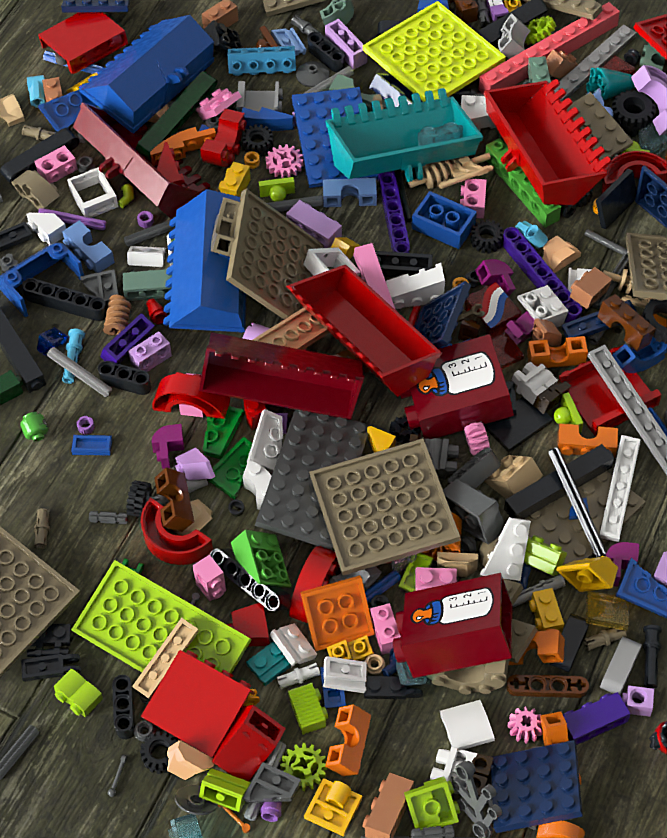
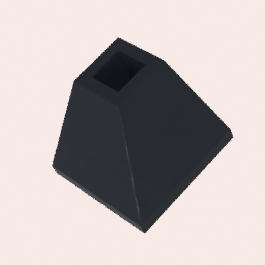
M213 20L203 29L213 39L214 50L228 54V49L242 48L238 32L226 27L223 23Z

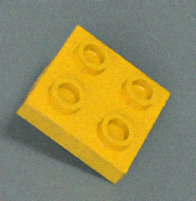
M323 778L304 815V819L344 837L362 801V795L353 792L343 782L334 781L333 783Z

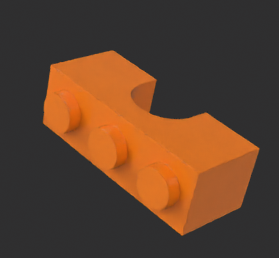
M585 336L566 338L565 343L559 347H550L548 340L528 342V362H532L537 367L540 364H543L546 368L586 363L588 349Z
M559 424L557 447H559L562 454L584 455L603 444L606 449L612 452L614 458L616 457L618 428L598 427L597 436L592 439H586L580 435L579 425Z
M556 629L537 631L519 662L509 661V665H522L526 652L531 649H538L537 655L543 663L564 662L565 639L563 635Z
M354 704L339 707L335 727L343 733L345 742L344 744L330 746L325 767L343 777L359 773L371 714Z

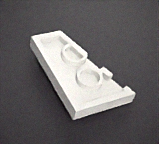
M266 409L262 411L247 462L250 460L258 463L271 473L274 471L282 448V416Z
M508 518L498 538L499 541L494 551H491L488 557L489 561L485 568L482 569L480 575L487 576L501 573L503 579L521 581L530 520Z

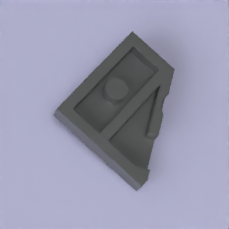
M115 269L80 276L82 283L92 295L104 299L106 305H108L109 298L112 295H119Z
M262 762L244 794L243 800L245 802L292 801L302 782L301 779Z

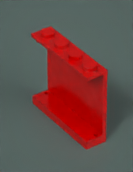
M78 12L38 34L42 48L50 46L67 61L69 71L72 74L79 72L128 44L125 30L103 12Z
M622 346L618 348L614 347L609 351L611 354H613ZM591 361L581 363L576 368L570 371L566 370L559 375L561 383L566 381L571 385L569 393L581 418L594 436H597L598 427L613 428L629 420ZM624 372L647 408H654L659 405L662 394L658 389L651 392L637 373Z
M179 650L141 717L214 758L249 694L254 696L255 692L250 689L252 685L243 680H240L238 683L232 679L234 675L224 669L222 672L215 670L216 665L205 659L204 662L197 659L198 655L192 651L187 650L185 653Z

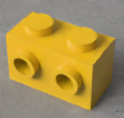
M233 162L231 167L227 168L224 180H221L219 184V191L241 197V191L247 188L251 180L250 166Z
M553 588L532 592L529 606L531 612H534L537 630L556 629L562 634L564 622Z

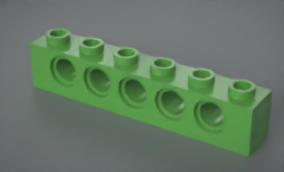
M501 138L485 146V153L489 152L491 159L487 160L489 165L494 167L496 173L544 228L559 221L561 206L543 204L520 166L511 172H507L506 164H502L500 159L508 151V146Z

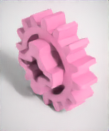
M286 144L282 148L279 145V149L273 147V152H268L266 168L269 169L270 174L274 173L275 177L281 175V178H284V176L289 178L291 174L296 176L297 171H302L301 167L304 165L303 154H300L299 149L295 150V146L288 148Z

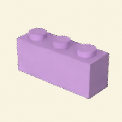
M339 19L325 25V37L344 52L345 61L353 70L367 63V54L363 50V44Z
M301 200L286 213V218L321 242L324 248H331L335 237H342V225Z

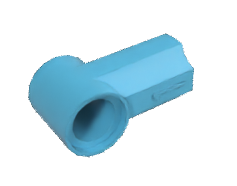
M44 75L27 77L30 103L38 108V105L45 103L42 80L45 79Z
M519 221L515 226L535 248L543 247L548 241V237L537 225H532L527 221Z

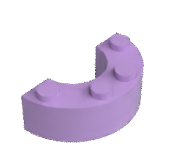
M643 65L631 78L637 91L649 95L656 103L659 115L653 120V124L659 136L667 133V74L653 66Z

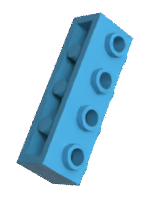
M295 46L228 49L229 74L235 76L242 75L243 73L257 75L259 72L274 74L279 71H283V73L296 71Z

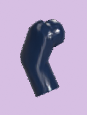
M523 563L521 581H517V583L522 585L523 590L527 589L532 566Z
M393 648L390 650L389 665L382 669L384 676L393 675L403 666V663L397 662Z

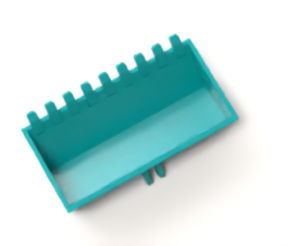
M444 88L438 89L439 99L434 100L432 91H425V102H421L419 94L414 93L411 95L413 104L409 105L405 95L399 96L398 107H394L392 98H386V109L382 110L380 102L375 100L372 101L373 111L368 112L365 103H359V114L355 115L353 107L348 105L345 106L346 116L344 117L340 116L338 108H332V119L325 120L334 166L348 179L401 169L405 171L407 182H412V168H414L417 180H422V166L429 163L475 155L483 136L453 96L447 97Z

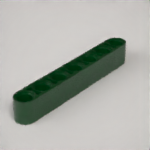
M202 71L142 137L135 150L148 160H151L150 152L180 129L196 111V108L200 106L199 102L207 98L215 89L218 80Z

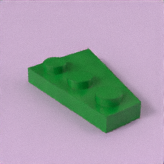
M229 406L225 419L207 417L208 424L203 445L204 455L217 459L223 458L245 415L243 409Z
M245 437L212 468L215 477L207 479V481L233 500L236 499L243 485V474L252 446V442Z

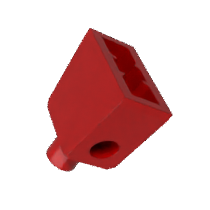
M257 603L231 613L233 623L226 625L249 637L251 642L248 646H268L270 644L265 611L262 604Z

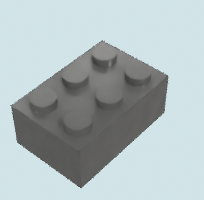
M458 479L443 489L450 511L462 519L463 530L488 545L500 536L504 528V519L500 515L499 504L494 498L487 497L480 490H475L468 483H463Z

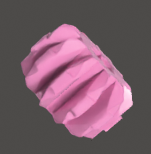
M475 422L465 427L466 441L469 451L473 456L485 448H490L483 423Z
M525 706L523 711L517 708L515 714H510V721L507 726L511 729V736L517 735V742L521 738L524 739L525 744L528 743L529 738L535 742L537 736L542 735L541 714L535 715V708L528 711V708Z

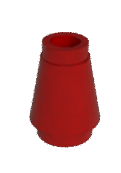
M149 299L146 302L151 321L156 324H162L163 319L167 317L168 313L164 312V308L155 299Z

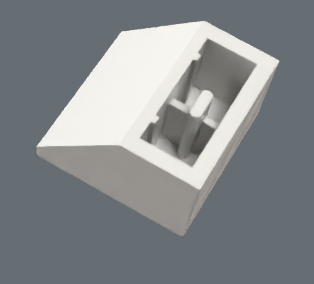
M548 285L517 297L534 320L539 318L551 321L556 328L564 324L568 309Z

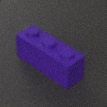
M141 313L103 348L100 358L104 361L120 364L129 356L128 351L146 340L152 334L155 325Z
M619 693L605 694L597 702H588L575 712L574 710L566 712L563 716L567 723L568 741L574 740L576 745L628 722L631 713Z

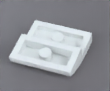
M481 700L440 711L441 719L447 730L448 739L452 747L464 750L495 741Z

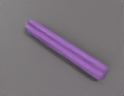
M40 208L38 213H54L64 223L74 224L80 220L88 228L105 230L106 221L45 208Z

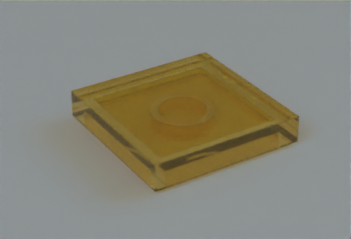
M588 591L586 595V623L627 631L629 627L628 601L614 595Z

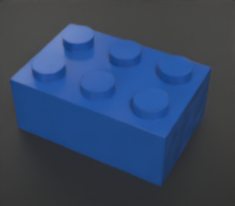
M429 191L412 215V229L460 249L471 233L473 225L475 226L477 211Z

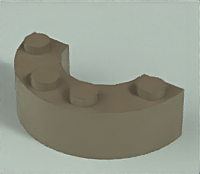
M509 659L426 676L432 680V684L459 690L461 694L468 695L471 692L490 694L491 691L505 685Z

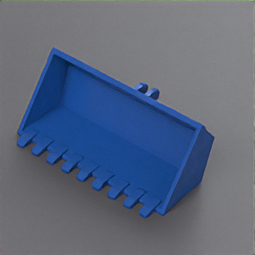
M191 15L162 20L158 24L150 26L148 32H143L140 35V39H135L131 42L132 46L123 49L124 53L117 54L114 57V61H109L105 64L106 68L97 71L98 75L91 76L88 79L89 83L80 85L79 91L134 134L214 62V41Z
M206 189L184 206L178 208L176 216L170 220L169 226H175V229L169 232V238H175V240L168 245V250H174V252L167 257V262H173V265L166 270V274L172 275V277L166 281L165 286L172 288L165 294V299L171 300V302L164 306V312H170V315L163 319V324L169 325V328L245 332L247 294L226 280L230 257L211 252L213 230L223 197L239 202L240 197Z

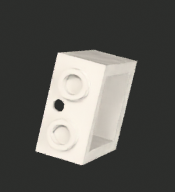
M99 167L67 180L69 190L84 217L92 218L118 207L116 194L105 175L99 171ZM100 183L106 194L83 202L78 191Z
M338 247L308 249L303 265L313 276L328 271L327 267L336 268L342 265H347L358 276L360 275V270Z

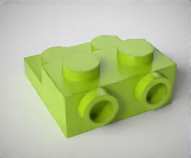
M444 776L424 782V786L404 792L415 829L420 828V830H423V828L437 826L442 828L459 822L457 814H460V809L457 801H453L451 796L454 793L451 781H446Z

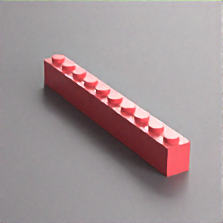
M610 2L602 5L603 11L594 20L582 17L482 74L479 77V91L484 93L486 90L515 86L528 78V58L542 56L547 58L553 49L556 51L562 50L568 55V53L577 50L618 26L620 11Z

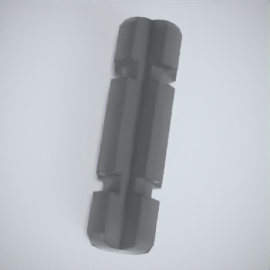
M90 511L89 521L94 523L100 521V523L116 524L119 522V524H127L128 515L123 512L117 514V512L101 511L98 513V511Z
M447 825L443 828L437 826L423 828V830H420V828L411 830V838H454L455 835L452 825Z

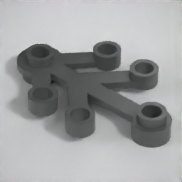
M462 761L455 767L458 777L451 782L453 788L462 796L457 800L458 806L474 822L472 826L474 834L478 838H490L493 835L492 823L502 815V810L497 804H493L487 809L488 814L484 817L483 809L487 802L496 796V790L492 785L488 784L482 788V794L479 797L473 779L474 772L476 771L475 766L470 761Z

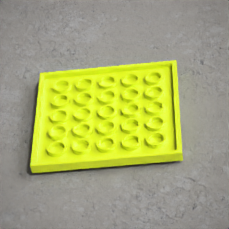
M436 1L363 45V50L413 94L418 93L423 102L426 101L425 91H432L434 100L439 99L438 89L444 88L447 97H449L506 60L504 54L439 1Z

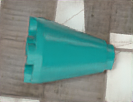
M602 67L591 68L586 90L593 94L600 88L603 101L620 95L622 92L626 93V91L634 89L635 85L631 78L633 75Z

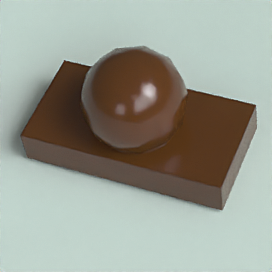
M265 25L260 27L263 38L257 41L256 48L279 47Z

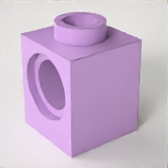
M628 686L627 692L622 694V700L629 712L633 715L651 716L654 689ZM637 698L642 703H635L632 699Z

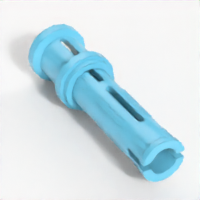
M70 329L68 334L70 337L69 343L66 344L67 357L77 363L78 355L83 349L81 344L82 339L85 338V332L80 329ZM64 368L62 381L71 384L74 382L75 375Z

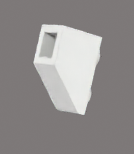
M54 213L26 214L28 227L31 231H35L43 242L46 241L49 245H52L64 238L62 231L66 229L65 223Z

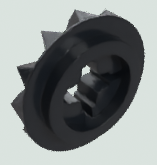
M404 415L401 418L396 417L393 422L391 421L389 432L396 436L397 442L409 443L410 434L419 436L420 427L410 430L407 417ZM408 425V430L401 433V427L404 428Z

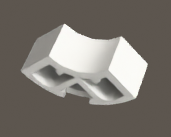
M248 460L243 474V484L245 489L251 491L256 496L257 509L260 510L272 476L263 466Z

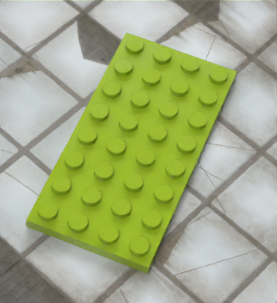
M116 560L112 563L71 631L141 673L181 618L199 629L198 634L185 653L187 650L192 651L198 655L197 659L204 662L206 659L215 664V670L222 672L224 669L232 674L251 642L249 637Z

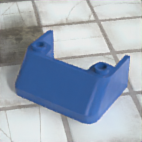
M63 243L46 246L0 275V290L24 317L28 316L23 297L15 290L24 280L33 278L60 260L80 280V276H84L81 261Z

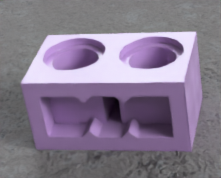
M159 331L128 351L130 362L134 368L146 372L172 356L170 343Z

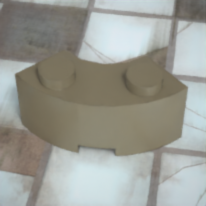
M26 170L11 182L20 196L31 201L37 209L47 207L60 196L57 187L40 176L36 170Z

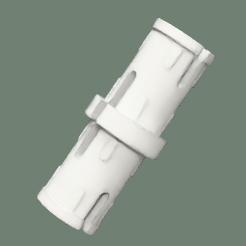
M315 662L300 669L297 667L290 673L278 676L277 681L282 690L297 683L300 685L307 679L319 676L320 671Z

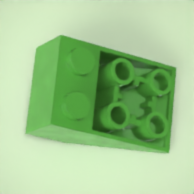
M244 530L231 541L235 559L258 584L285 588L291 587L276 534Z

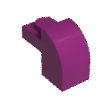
M483 260L475 270L482 286L492 285L496 282L508 297L516 289L510 278L514 272L506 263L500 260Z
M526 311L516 321L510 320L506 324L508 328L505 332L516 345L521 344L532 336L534 319Z
M182 424L161 427L152 437L153 453H156L157 462H161L162 469L170 468L169 452L184 450Z
M620 542L608 549L606 556L618 566L613 586L618 587L621 569L626 570L631 558L638 564L639 544Z

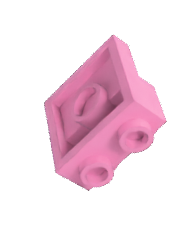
M219 88L212 93L210 99L205 98L199 102L200 106L196 108V111L202 120L217 116L242 96L238 91L231 93L227 88L224 90Z
M415 568V591L457 582V569Z

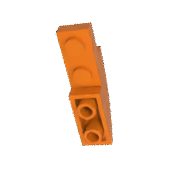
M193 127L167 138L150 152L152 166L159 164L165 142H168L169 148H173L175 153L174 160L186 158L185 152L200 149L206 139L214 140L216 137L215 129L210 128L197 132L196 127Z

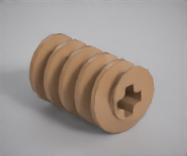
M116 294L109 298L103 328L104 333L115 336L128 326L132 305L125 297Z

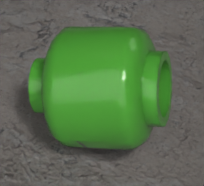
M31 412L23 416L20 426L25 438L34 442L44 439V435L48 432L44 416L37 412Z

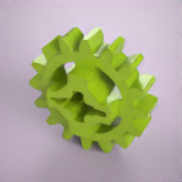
M542 16L540 19L531 20L530 24L526 25L530 33L527 35L524 43H527V45L532 43L534 45L536 42H540L547 38V36L552 35L551 32L555 31L554 28L556 27L553 18Z
M303 743L302 748H299L296 744L294 745V751L287 749L288 756H282L284 763L280 764L281 770L292 776L299 777V779L301 778L302 783L300 786L302 791H305L306 786H309L312 790L314 789V783L320 785V778L326 777L324 772L327 770V767H325L326 757L321 756V749L314 751L313 744L309 748H306L305 743Z

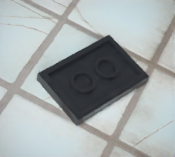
M627 169L596 199L601 228L607 229L635 201L637 190L633 170Z
M524 397L516 401L517 415L484 424L485 429L508 453L553 421V418L547 412L542 414Z

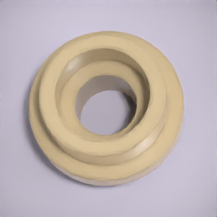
M377 654L368 656L364 661L367 662L366 671L372 675L380 674L385 667L384 659ZM376 663L378 667H371V664Z

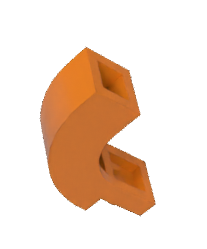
M561 711L540 715L544 746L568 741L567 723Z

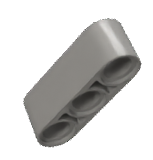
M622 636L601 682V689L613 694L618 692L621 695L642 644Z

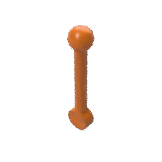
M218 805L242 827L244 833L250 832L249 824H244L231 809Z

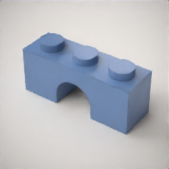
M376 178L323 180L324 207H341L342 199L349 195L355 196L359 200V206H377Z
M80 220L62 231L65 246L68 249L71 248L76 257L85 262L88 269H93L96 273H99L115 263L112 251L102 241L96 245L88 246V244L93 242L91 231Z

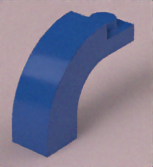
M653 337L648 346L635 351L625 343L612 356L624 372L637 373L662 361L665 358L664 354L667 353V344L662 341L658 342Z

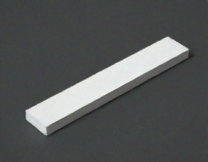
M621 435L599 535L602 539L619 542L641 439Z

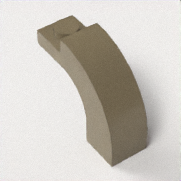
M223 197L213 230L211 252L230 257L232 244L235 240L233 238L241 202Z

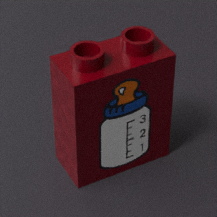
M490 334L440 348L439 350L442 354L440 358H437L429 377L400 395L401 399L412 396L414 405L404 407L410 430L421 427L425 439H434L463 431L471 423L481 422L484 425L514 416L510 394Z
M497 573L405 593L404 610L396 612V624L401 637L393 639V649L397 662H407L413 678L511 659L513 604L502 574Z

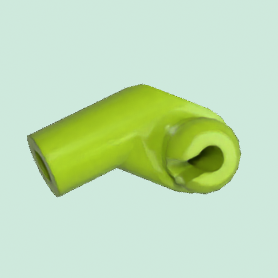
M125 184L121 187L123 197L117 201L121 208H124L134 199V189L130 184Z

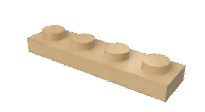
M181 618L132 687L151 700L178 651H186L198 634L199 629Z

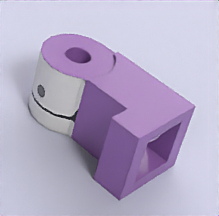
M486 0V6L489 9L492 23L497 20V17H503L509 13L502 0Z

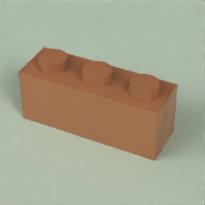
M389 773L386 780H382L379 788V797L373 799L371 805L372 812L370 815H366L363 822L366 838H394L408 806L404 792L414 789V781Z

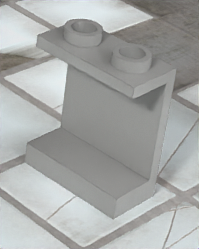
M238 81V92L242 96L237 100L238 112H241L243 107L258 112L262 107L282 112V101H279V99H283V89L279 88V81H276L275 91H246L245 81Z

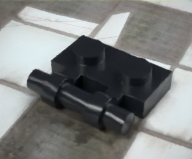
M51 624L31 645L36 646L35 649H27V657L69 654V648L62 649V646L71 645V624ZM44 646H55L54 649H44Z

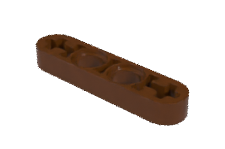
M516 674L508 678L506 688L509 694L513 696L581 698L588 693L589 682L581 676ZM538 681L543 685V688L541 690H534L531 684ZM514 682H518V685H520L518 689H514ZM525 682H528V690H525ZM555 682H560L564 685V689L556 691L552 685ZM568 683H570V691H567ZM577 683L581 684V691L576 687Z

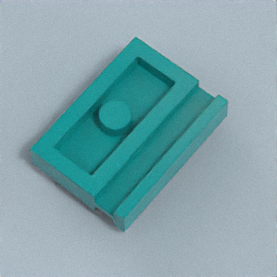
M274 641L246 661L248 668L263 682L264 686H267L291 667V664Z

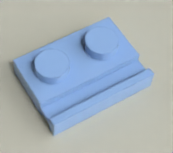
M286 28L271 30V35L279 47L295 46V56L299 55V53L305 55L307 49L293 28H290V30Z

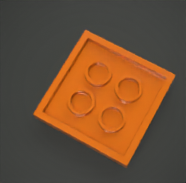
M360 575L301 592L315 652L344 640L351 642L366 635H375Z

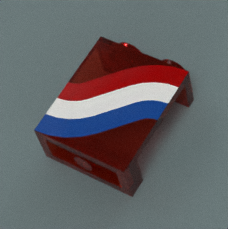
M496 282L484 286L476 293L469 294L465 301L466 311L472 309L478 303L483 306L477 310V313L480 311L485 312V315L480 318L486 324V335L490 334L491 338L504 332L508 328L506 324L510 320L516 321L521 317L519 308Z

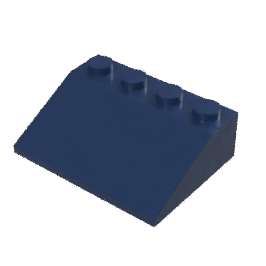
M644 165L641 168L635 202L667 228V184Z

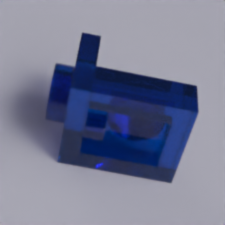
M55 327L39 334L37 350L47 356L52 347L56 348L66 343L68 336Z

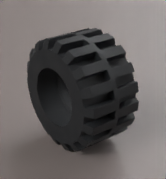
M629 90L615 97L612 103L613 119L627 135H632V137H636V135L641 136L643 132L647 133L651 129L656 105L649 95H644L643 92L639 93L636 90H633V92Z

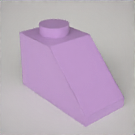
M197 448L175 457L177 465H175L176 470L185 473L187 480L212 479L215 477L210 461Z

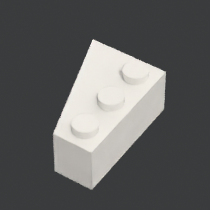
M462 95L461 108L479 131L481 128L486 127L496 128L486 112V98L484 96Z
M441 263L435 264L436 268L425 271V268L420 269L418 274L411 276L405 274L387 280L386 284L394 307L401 309L403 307L425 305L444 294L445 278Z

